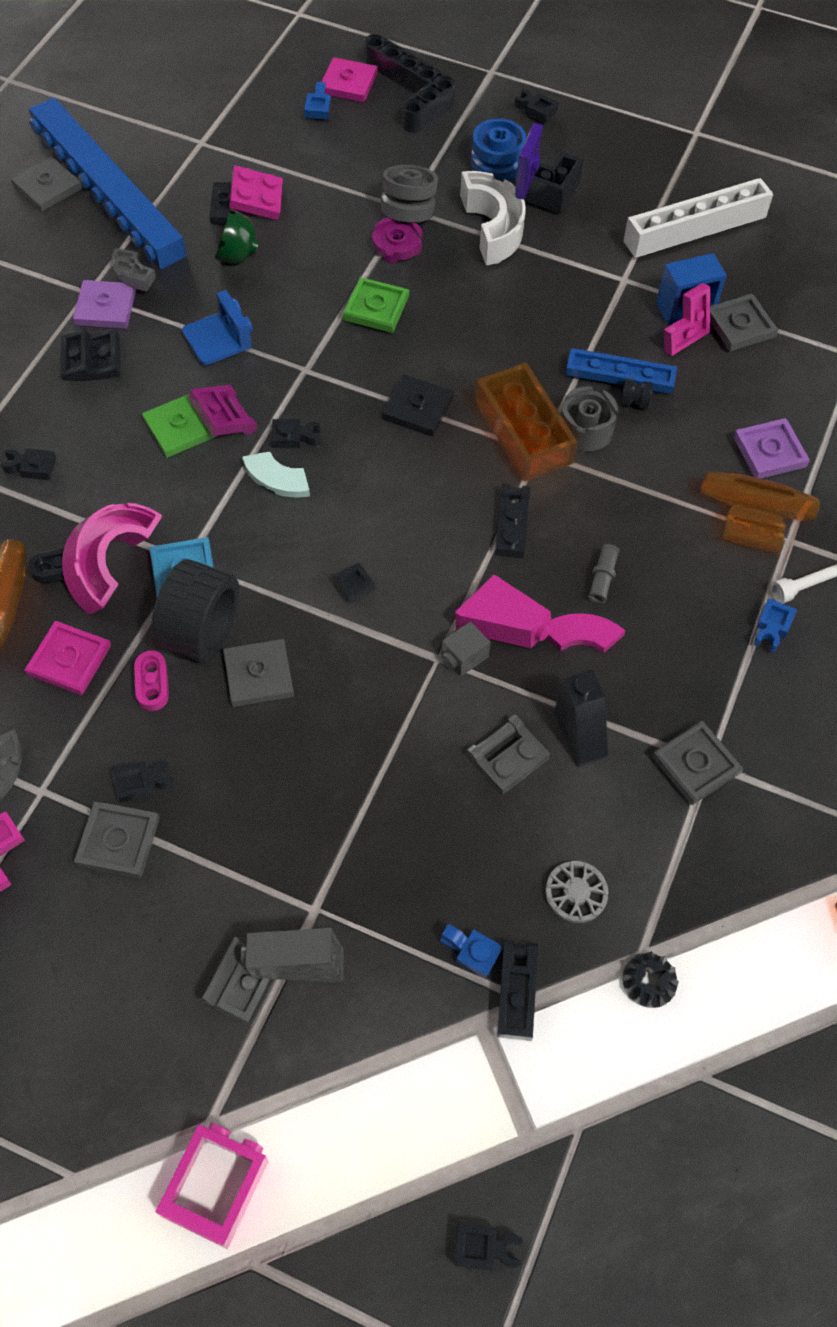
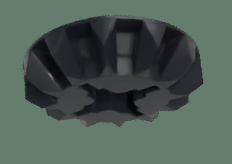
M652 951L634 956L626 964L622 977L627 995L635 1003L647 1008H658L669 1003L675 996L679 983L676 967L667 961L666 956L656 955ZM645 969L651 975L662 974L656 982L657 989L651 983L639 985L646 976Z

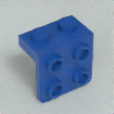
M226 290L216 293L219 313L185 325L182 328L184 337L202 365L212 364L252 348L250 332H253L252 324L247 316L243 317L238 301L232 299Z

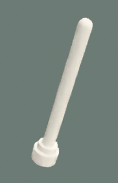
M837 564L796 580L782 578L774 581L770 586L771 595L775 601L782 604L791 601L798 591L837 577Z

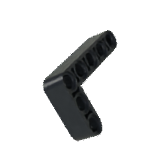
M371 34L365 38V63L377 66V72L414 94L403 103L402 126L405 131L410 133L419 132L453 107L455 80L379 34Z

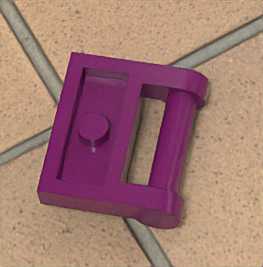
M231 385L191 389L189 399L212 436L238 432L249 435L257 429V423L252 417L247 415L236 398L237 393Z

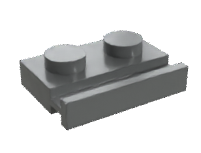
M234 937L201 1003H207L213 1006L215 1010L247 1025L270 979L254 978L246 967H243L241 949L246 944Z

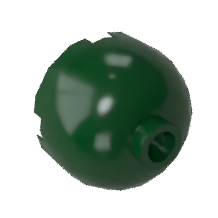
M230 209L214 259L228 264H240L246 260L249 253L255 254L259 240L255 238L256 229L248 216Z

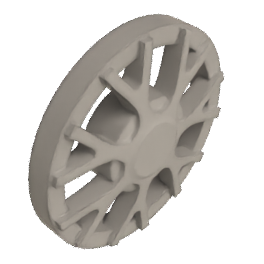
M569 861L557 866L551 872L546 882L545 895L548 905L557 916L571 923H585L598 917L605 908L608 901V886L603 875L594 866L581 861ZM573 869H583V878L574 877ZM561 871L569 878L566 884L556 877ZM594 875L599 884L590 887L586 880ZM551 889H563V896L553 898ZM591 892L602 895L601 904L589 898ZM565 901L574 906L570 915L560 909ZM587 903L591 914L582 916L579 906ZM577 912L578 916H573V913Z

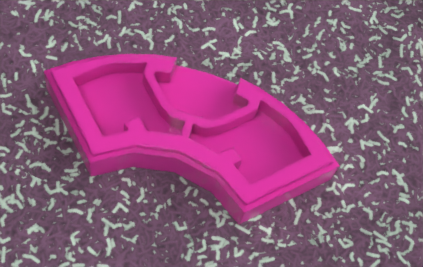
M583 613L567 614L550 620L551 631L546 639L560 651L570 646L585 645L594 647L604 653L624 636L625 630L616 623L600 616Z

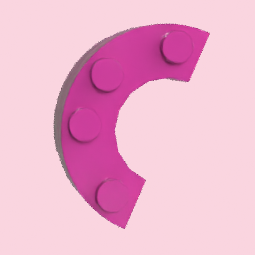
M136 503L111 504L101 508L74 528L64 547L62 568L69 592L86 613L90 615L104 608L118 586V583L110 575L106 566V550L109 542L112 540L124 541L134 547L149 538L162 518L161 514L149 507Z

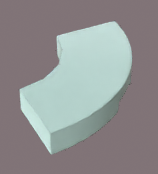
M270 451L242 457L248 475L259 486H264L275 491L276 495L298 498L310 496L304 468L283 466L274 460Z

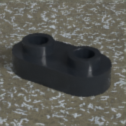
M64 548L41 552L30 559L28 568L35 581L50 583L65 580L62 568Z

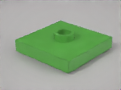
M360 277L343 312V320L393 333L409 298V289Z
M189 394L142 413L144 422L166 458L217 437V435L212 436L190 401Z

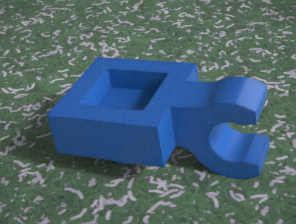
M316 82L315 94L307 93L304 108L305 118L328 120L331 95H327V92H325L326 82Z
M450 924L445 928L440 940L447 947L460 953L456 963L484 979L487 978L503 949L502 945L474 929L468 938L459 929Z

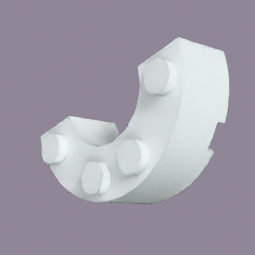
M465 171L461 175L460 191L466 213H480L492 219L490 222L481 224L479 248L486 265L498 264L513 254L521 243L526 210L525 202L522 199L516 198V187L506 179L501 182L494 179V174Z

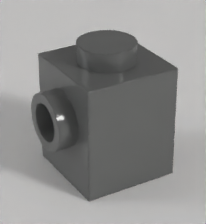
M470 621L459 630L450 631L444 637L441 659L449 670L454 669L461 677L489 657L491 642Z

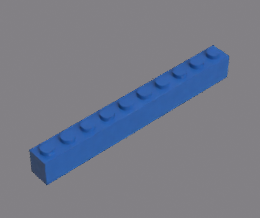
M55 97L29 108L31 115L29 123L34 133L39 134L45 145L54 150L59 161H64L69 172L79 178L84 189L88 188L94 200L104 206L110 218L114 217L120 229L130 235L136 247H141L150 262L153 261L161 270L186 257L182 235Z

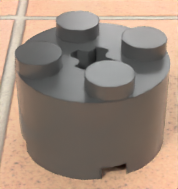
M584 386L570 391L565 397L561 408L558 431L561 439L575 453L583 454L586 451L599 450L608 445L612 440L618 405L613 396L604 390L600 393L593 391L594 387Z

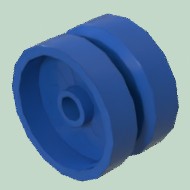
M490 119L479 124L473 132L472 170L494 174V179L501 182L505 179L507 181L514 180L517 177L519 155L526 141V133L523 128L517 123L506 119Z

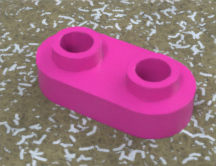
M146 651L135 660V695L141 708L147 711H157L163 708L169 699L168 669L165 658L161 653ZM150 668H156L154 672H147ZM151 695H158L156 699H148Z

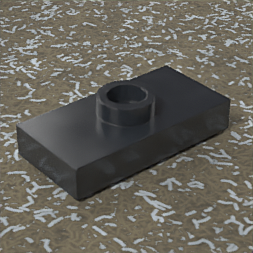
M213 182L210 209L211 224H226L230 209H232L229 208L231 182Z

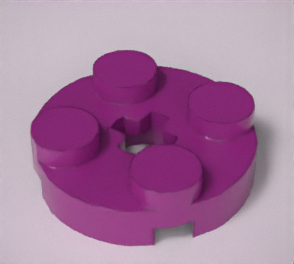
M388 217L376 224L375 231L372 232V246L377 254L384 257L387 263L394 264L399 260H406L421 253L422 230L416 222L398 221Z

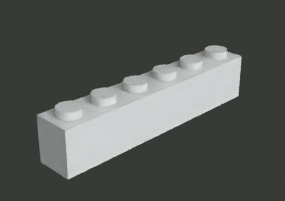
M758 178L628 218L623 241L633 256L637 258L766 218L773 193L764 181Z

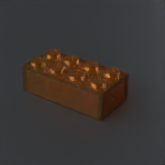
M527 362L477 379L475 402L523 481L574 464L578 442Z

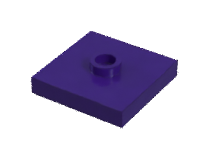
M532 124L519 155L515 196L518 199H525L540 164L541 156H539L543 128L541 124Z

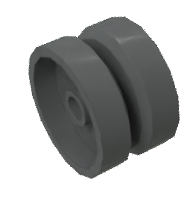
M396 165L387 168L383 173L382 188L384 192L381 196V211L389 218L398 221L422 222L429 220L435 213L436 199L434 195L437 192L438 176L429 169L414 165Z

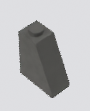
M331 928L247 933V945L242 946L241 961L243 967H246L254 978L344 982V948Z

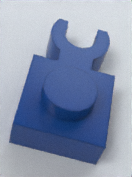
M768 598L756 626L762 630L757 634L754 645L758 647L761 640H769L772 644L769 652L774 653L780 643V637L785 639L797 609Z

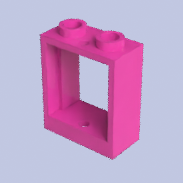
M211 1123L209 1128L198 1124L155 1213L228 1250L269 1161L266 1155L262 1154L264 1147L246 1138H244L242 1144L229 1138L230 1131L217 1124ZM205 1141L252 1162L223 1226L175 1203Z

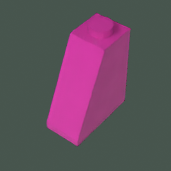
M493 575L455 612L456 630H459L471 621L487 639L532 648L539 640L543 641L551 631V611L496 575Z

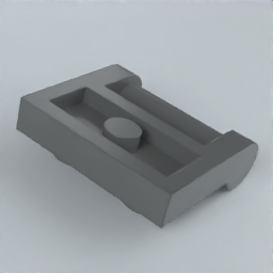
M515 714L507 718L505 725L477 746L472 745L465 750V754L470 762L501 795H504L549 760L551 754L529 732L522 720ZM512 734L519 739L490 762L484 757Z

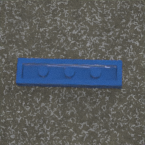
M575 348L570 350L566 375L618 385H624L625 378L634 379L636 384L644 381L653 382L652 391L668 394L673 392L677 372L676 366Z

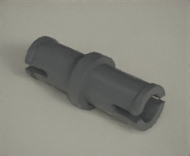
M605 544L601 547L598 564L592 571L594 579L588 599L596 604H604L607 601L610 583L614 581L616 576L614 568L620 550L611 544Z

